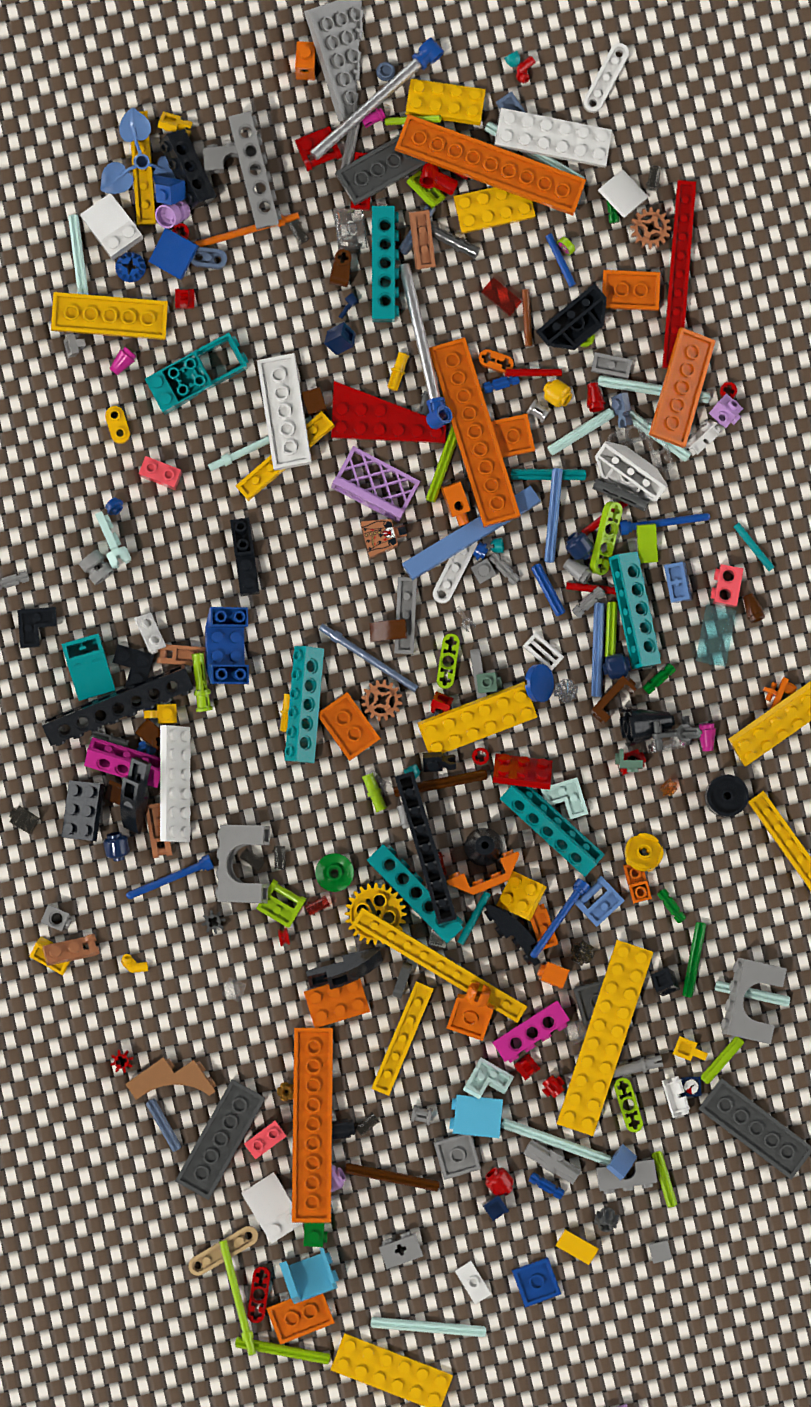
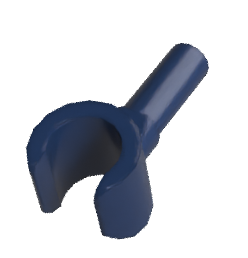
M353 293L345 298L348 304L338 316L343 319L351 307L358 303V299Z

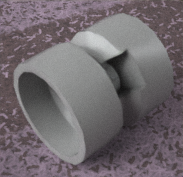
M98 549L91 552L79 563L83 571L89 573V578L95 586L103 582L114 572L108 562H104V556Z

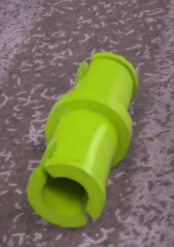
M373 772L363 776L362 779L368 791L367 796L371 798L376 812L386 809L387 806L381 794L382 789L378 787Z

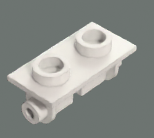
M707 420L700 425V429L697 432L689 435L686 448L689 449L688 451L691 452L692 456L698 455L707 447L703 441L704 439L711 443L720 435L721 429L717 426V422Z
M152 613L134 618L136 626H138L148 648V652L155 654L159 649L166 647Z
M678 1076L662 1080L673 1118L689 1114L690 1109L686 1096L681 1097V1093L685 1091L682 1080Z

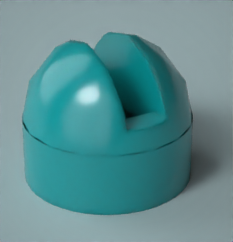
M518 51L504 58L510 67H517L521 62Z
M503 538L493 539L490 545H494L493 548H490L491 551L494 553H504Z
M413 764L403 770L404 774L413 771L415 779L420 774L417 764Z

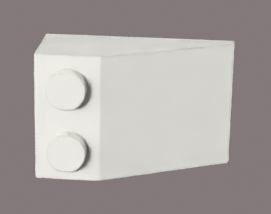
M108 194L80 214L112 261L143 240L141 232L112 194Z
M274 1172L241 1193L271 1243H274L303 1224L292 1223V1200Z

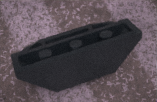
M594 283L540 327L536 333L548 347L568 350L577 349L604 327L607 297Z

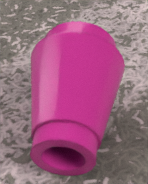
M127 347L120 349L109 369L116 375H119L135 362L136 355Z
M714 723L699 724V728L703 732L699 738L702 751H714L716 734Z

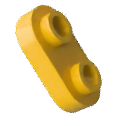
M112 406L105 413L110 435L115 443L124 444L130 438L126 417L120 407ZM114 412L118 413V417L115 419L111 417ZM119 430L124 432L121 437L117 436Z

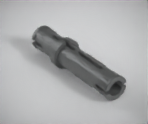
M431 223L432 237L455 248L457 252L461 251L474 259L477 257L480 247L467 242L463 237H457Z
M599 478L595 480L592 488L606 494L610 499L615 498L644 512L650 502L617 487L614 483L609 484Z

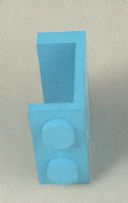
M456 1094V1098H452L451 1110H455L454 1118L450 1117L449 1129H453V1134L499 1138L503 1099L484 1097L478 1099L474 1096Z
M323 1247L319 1248L320 1254L291 1265H288L287 1261L279 1263L294 1304L338 1288L336 1284L339 1281L336 1270H332L330 1266L333 1263L329 1252L326 1253Z

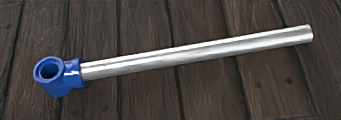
M432 38L426 40L418 49L419 52L412 55L413 60L311 150V155L316 160L321 158L420 68L425 70L427 64L435 63L444 54V50Z
M404 263L399 265V270L429 400L426 402L429 408L426 421L432 429H439L450 423L453 416L451 410L445 406V398L440 397L410 264Z

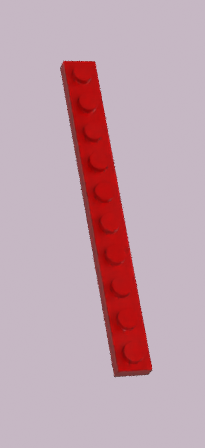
M677 180L662 369H668L678 330L681 327L685 328L696 182Z

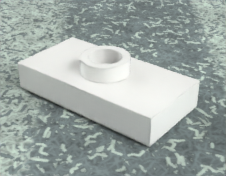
M472 1261L455 1270L474 1304L491 1295Z

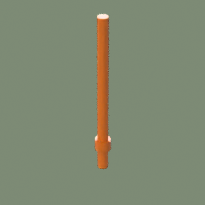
M298 212L285 216L282 214L281 219L278 220L279 225L275 226L281 227L285 226V223L299 220ZM254 224L194 241L193 243L199 245V247H205L271 227L256 230Z

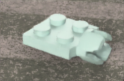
M102 511L96 513L95 516L111 549L106 556L112 569L119 568L118 558H121L126 564L131 561L129 551L125 546L118 547L121 545V542L116 532L112 533L111 528L114 526L108 514L104 515Z

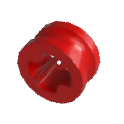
M179 223L173 227L172 231L177 233L176 230L178 228L179 230L184 228L186 234L181 236L188 239L190 233L187 225Z
M726 382L720 388V396L723 397L726 394L723 388L726 389L727 386H730L731 391H734L733 394L730 393V397L733 399L737 394V387L732 382Z
M477 748L472 754V760L477 765H484L489 760V753L485 748ZM478 751H482V754L483 752L486 754V757L483 758V762H479V759L478 761L475 759V756L478 755Z
M287 928L283 931L278 929L280 945L283 946L285 943L290 945Z

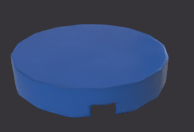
M532 665L525 676V680H527L525 690L532 701L545 702L553 693V674L547 665Z

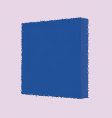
M165 228L148 262L182 280L199 245Z
M548 1257L512 1270L525 1307L561 1295Z

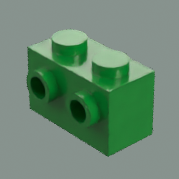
M305 1223L303 1246L323 1247V1243H327L328 1231H324V1223Z

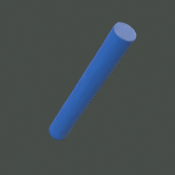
M553 234L546 235L547 242L569 288L575 286L574 278Z

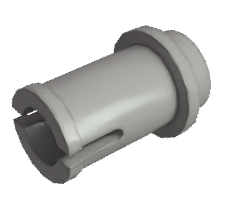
M403 805L397 806L401 820L400 826L403 829L410 828Z

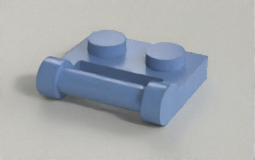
M600 876L587 893L577 899L574 904L597 927L625 900ZM604 887L607 891L587 909L584 904Z

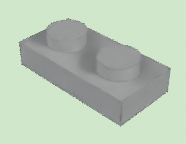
M595 352L591 372L628 379L632 360Z

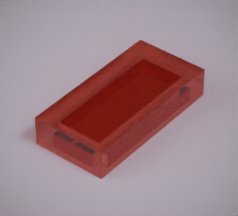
M494 277L481 291V294L509 317L522 304V301Z

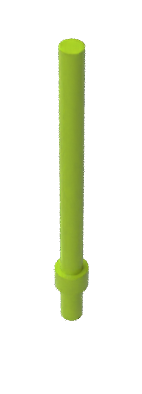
M223 1240L219 1244L242 1328V1340L245 1341L248 1355H254L256 1351L252 1340L254 1338L253 1332L249 1328L227 1240Z

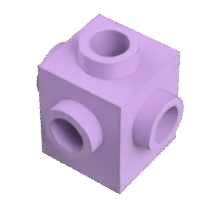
M725 394L709 414L720 425L727 428L731 423L733 425L736 424L741 418L739 413L744 408L728 394Z

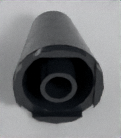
M623 708L620 712H624L623 717L619 719L622 738L627 739L628 743L625 744L628 747L653 738V721H661L662 732L671 731L672 726L675 725L674 716L668 711Z
M489 828L474 830L469 834L465 842V853L468 859L479 866L494 864L503 852L501 837ZM482 842H487L489 847L483 849L481 847Z

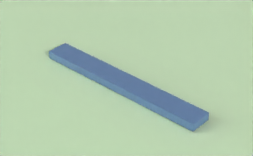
M531 486L514 495L520 515L541 503V500ZM479 516L403 562L402 566L413 581L512 520L484 528Z

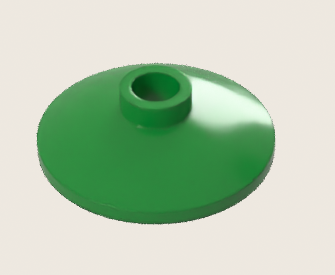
M333 853L324 856L318 862L315 875L317 882L322 888L330 892H339L351 884L354 869L348 858L341 854ZM333 869L338 870L336 877L331 875Z

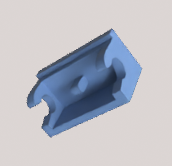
M682 561L664 565L671 603L692 601L686 563Z

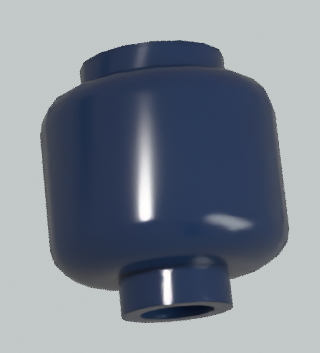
M574 532L566 539L567 544L565 548L575 560L582 558L586 560L592 555L593 552L591 550L594 544L584 532Z
M622 653L607 656L605 664H602L604 675H608L611 680L619 679L622 676L627 677L628 671H631L628 656L625 657Z
M121 832L107 834V838L103 840L106 857L113 859V861L124 860V856L130 852L127 836Z

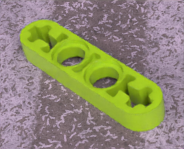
M607 502L602 511L590 562V570L597 575H604L609 570L610 563L608 558L612 557L623 511L621 504L618 502ZM608 524L611 525V532L609 534L605 531ZM603 543H606L607 549L602 553L601 546Z

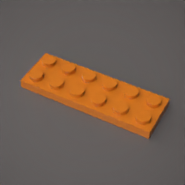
M682 327L678 330L649 432L650 436L681 448L686 447L716 340Z

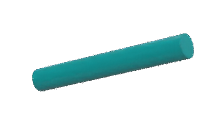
M737 523L734 529L765 568L771 571L775 566L743 526Z
M484 891L457 940L458 943L465 944L491 894Z

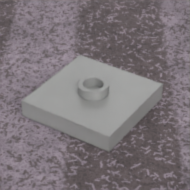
M460 1134L433 1142L444 1180L481 1169L471 1135Z

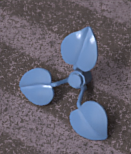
M135 108L129 109L122 117L119 132L125 142H135L138 154L133 159L134 165L127 169L120 162H112L106 165L102 172L100 186L101 191L105 193L118 194L127 191L134 181L132 175L128 172L135 168L146 169L150 166L155 168L153 176L158 175L176 179L173 171L169 168L165 156H161L158 159L157 165L150 163L147 155L142 154L138 140H145L149 136L151 125L149 120Z

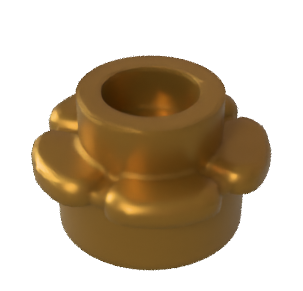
M283 1082L277 1088V1095L280 1096L282 1101L293 1099V1084Z

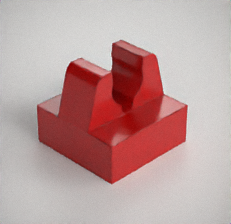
M175 289V309H194L195 290Z
M436 692L430 705L431 712L434 713L436 708L441 709L442 713L450 710L454 698Z
M529 1053L513 1065L525 1081L540 1070V1067Z

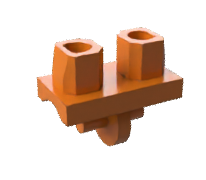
M783 677L777 691L775 690L777 683L774 682L771 683L770 688L764 687L763 691L767 693L765 700L771 702L772 696H775L771 708L783 701L781 699L784 693L791 695L796 691L797 686L788 682L789 679Z

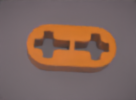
M485 349L479 354V363L485 368L505 374V369H502V365L498 364L497 361L503 363L507 360L508 365L511 366L506 367V369H513V360L507 355ZM490 354V358L495 360V362L488 361L484 363L482 356Z

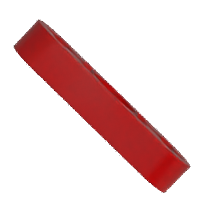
M259 1266L253 1272L247 1312L248 1319L253 1323L261 1322L265 1316L271 1277L270 1270L265 1266ZM261 1270H264V1273L267 1274L262 1283L267 1284L266 1288L261 1285L254 1286L255 1282L259 1284V1276H256V1273H260ZM256 1289L264 1291L265 1296L262 1300L254 1298L253 1293ZM252 1302L257 1304L264 1303L263 1307L259 1305V1313H262V1316H258L257 1319H254V1316L251 1315L256 1306L251 1305Z

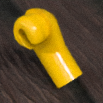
M130 954L122 956L121 963L129 972L148 971V962L137 963Z

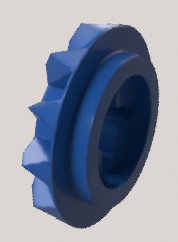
M125 252L118 258L115 269L118 277L123 281L136 282L143 277L146 264L141 255L134 252ZM132 260L133 266H136V268L132 269L129 275L128 268L123 265H129Z

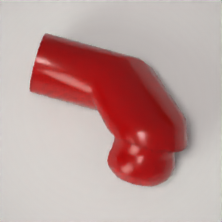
M532 56L527 57L518 64L516 73L518 82L525 84L529 81L527 69L536 63Z

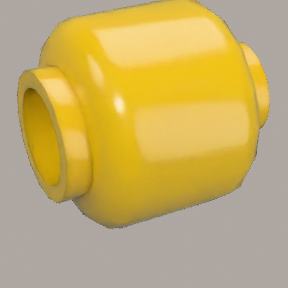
M558 379L547 382L543 388L545 392L544 399L557 408L565 407L572 398L571 388Z

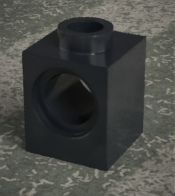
M665 968L651 974L655 990L661 996L680 990L675 973L671 969Z

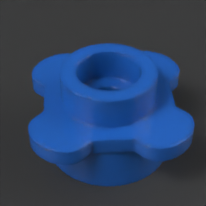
M145 741L139 742L137 751H146V754L150 755L156 753V749L153 746H148Z

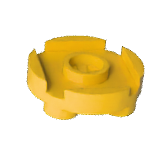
M640 833L628 840L624 849L625 861L636 870L651 872L660 864L663 858V847L658 843L659 840L655 836ZM646 849V853L649 855L643 856L639 851Z

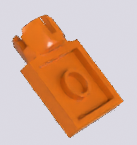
M474 982L469 985L465 995L458 993L446 1029L483 1041L495 1006L488 1002L491 994L490 988L484 984L482 991H478L480 982Z

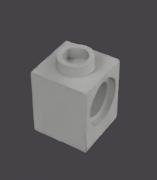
M48 905L40 923L64 932V929L68 930L72 922L71 914ZM57 913L61 914L63 918L62 922L58 925L54 924L52 920L53 916Z

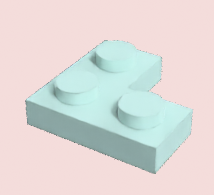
M577 777L550 786V790L541 789L543 798L550 805L565 802L570 820L588 815Z
M481 1057L463 1090L478 1099L481 1098L487 1085L505 1094L514 1076Z

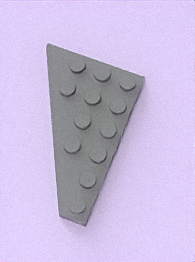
M336 0L304 11L339 122L346 120L358 109L357 100L359 93H356L357 81L360 77L359 60L361 52L359 51V41L362 39V17L364 10H361L362 0Z

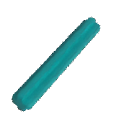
M511 469L512 480H551L552 469ZM562 469V480L586 479V470Z

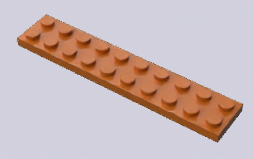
M409 114L395 147V151L572 216L586 182L584 178Z
M465 337L430 347L432 363L442 395L445 398V405L452 412L451 424L483 527L519 518L521 515Z
M294 1028L292 1223H331L333 1028Z

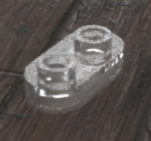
M670 737V740L663 741L664 750L656 751L655 740L651 741L648 749L649 753H659L687 747V743L680 741L678 737Z

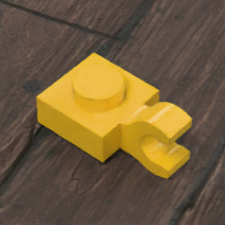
M163 111L158 122V128L169 132L185 129L188 136H190L191 131L185 127L191 129L193 122L181 120V116Z
M176 704L157 705V710L144 711V719L158 718V724L177 723Z
M679 1036L673 1051V1055L691 1061L692 1056L706 1061L708 1053L696 1049V1042Z

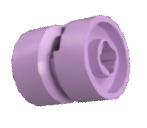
M185 199L173 205L162 204L156 209L155 218L161 227L169 229L189 217L190 207Z

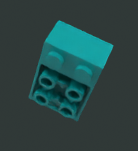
M195 351L145 378L155 400L165 415L181 407L213 385Z
M99 634L61 644L79 701L116 691Z

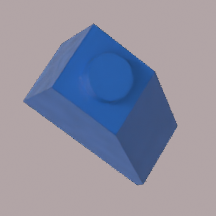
M158 175L153 176L154 195L158 203L173 205L186 199L185 180Z

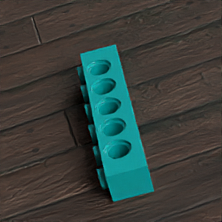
M372 206V322H395V317H399V305H395V298H399V287H395V279H399V268H395V260H399V249H395V242H399V230H395V223H398V211H395V206ZM388 223L391 227L389 230L384 231L380 228V225ZM387 241L391 246L388 249H382L380 244ZM383 260H388L391 265L388 268H382L380 263ZM388 279L391 284L388 287H383L380 285V281ZM382 298H389L391 303L388 306H383L380 300Z
M638 552L622 553L609 557L632 670L661 664V655L658 650L657 636L653 627V617L650 613L649 599L646 594L645 580L642 575Z
M294 646L285 761L315 763L324 658L323 648Z
M511 785L500 798L506 806L515 812L584 877L605 856L602 851L533 788Z
M383 844L367 859V862L448 944L464 928L462 926L464 922L457 916V922L439 927L435 911L427 912L424 908L425 903L431 901L428 888L426 889L421 884L423 879L417 873L412 874L408 870L410 866L403 859L399 861L394 856L397 852L390 845L386 847ZM387 860L395 862L396 865L393 870L385 869L384 864ZM400 874H406L409 877V881L406 884L398 882L397 879ZM420 888L422 890L421 897H412V889Z

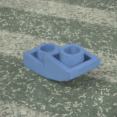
M622 1144L606 1168L619 1180H622L634 1164L637 1156Z

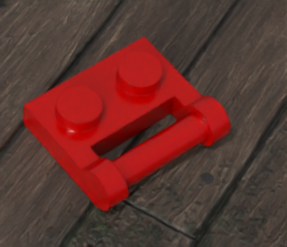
M330 126L295 140L307 172L313 170V167L335 158L337 160L343 158L336 143L332 147V152L323 155L318 160L313 159L309 161L308 156H311L310 151L332 133Z

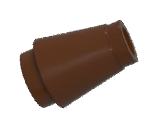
M751 593L744 596L743 600L747 619L751 623L763 620L765 618V611L754 594Z

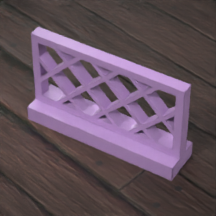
M353 446L339 473L332 482L331 488L399 523L421 481ZM356 453L362 456L363 463L353 465L351 459L353 454ZM375 463L379 465L380 471L370 474L368 465ZM365 466L367 475L357 477L355 468ZM352 469L354 479L346 480L341 477L344 471ZM385 473H394L397 480L387 483ZM382 475L384 484L374 486L372 477ZM369 478L371 488L364 489L360 487L359 481ZM410 481L415 485L412 490L404 492L401 482ZM399 484L401 493L391 495L388 486ZM386 487L388 496L384 498L377 496L376 489ZM403 496L405 502L403 507L400 508L394 505L393 498Z

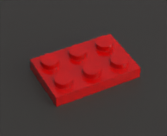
M496 753L492 783L550 790L553 761Z

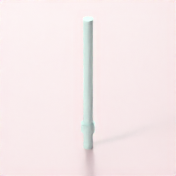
M311 416L305 418L306 424L312 420ZM269 436L229 455L228 453L222 455L220 459L208 464L210 471L224 465L226 467L232 464V461L270 444Z

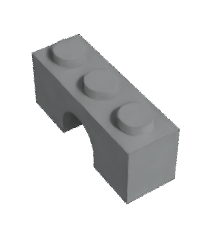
M234 142L226 143V146L218 147L217 144L207 145V148H203L204 167L207 175L225 173V161L231 157L238 158ZM248 147L245 153L252 157L256 154V149ZM254 165L250 170H260V167Z
M653 1158L635 1161L633 1175L619 1180L606 1168L607 1166L595 1167L598 1188L604 1194L615 1193V1189L623 1188V1191L634 1190V1186L642 1185V1188L654 1187L653 1183H658Z

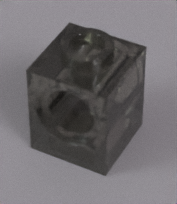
M21 806L14 808L9 815L11 818L10 823L30 835L41 819Z

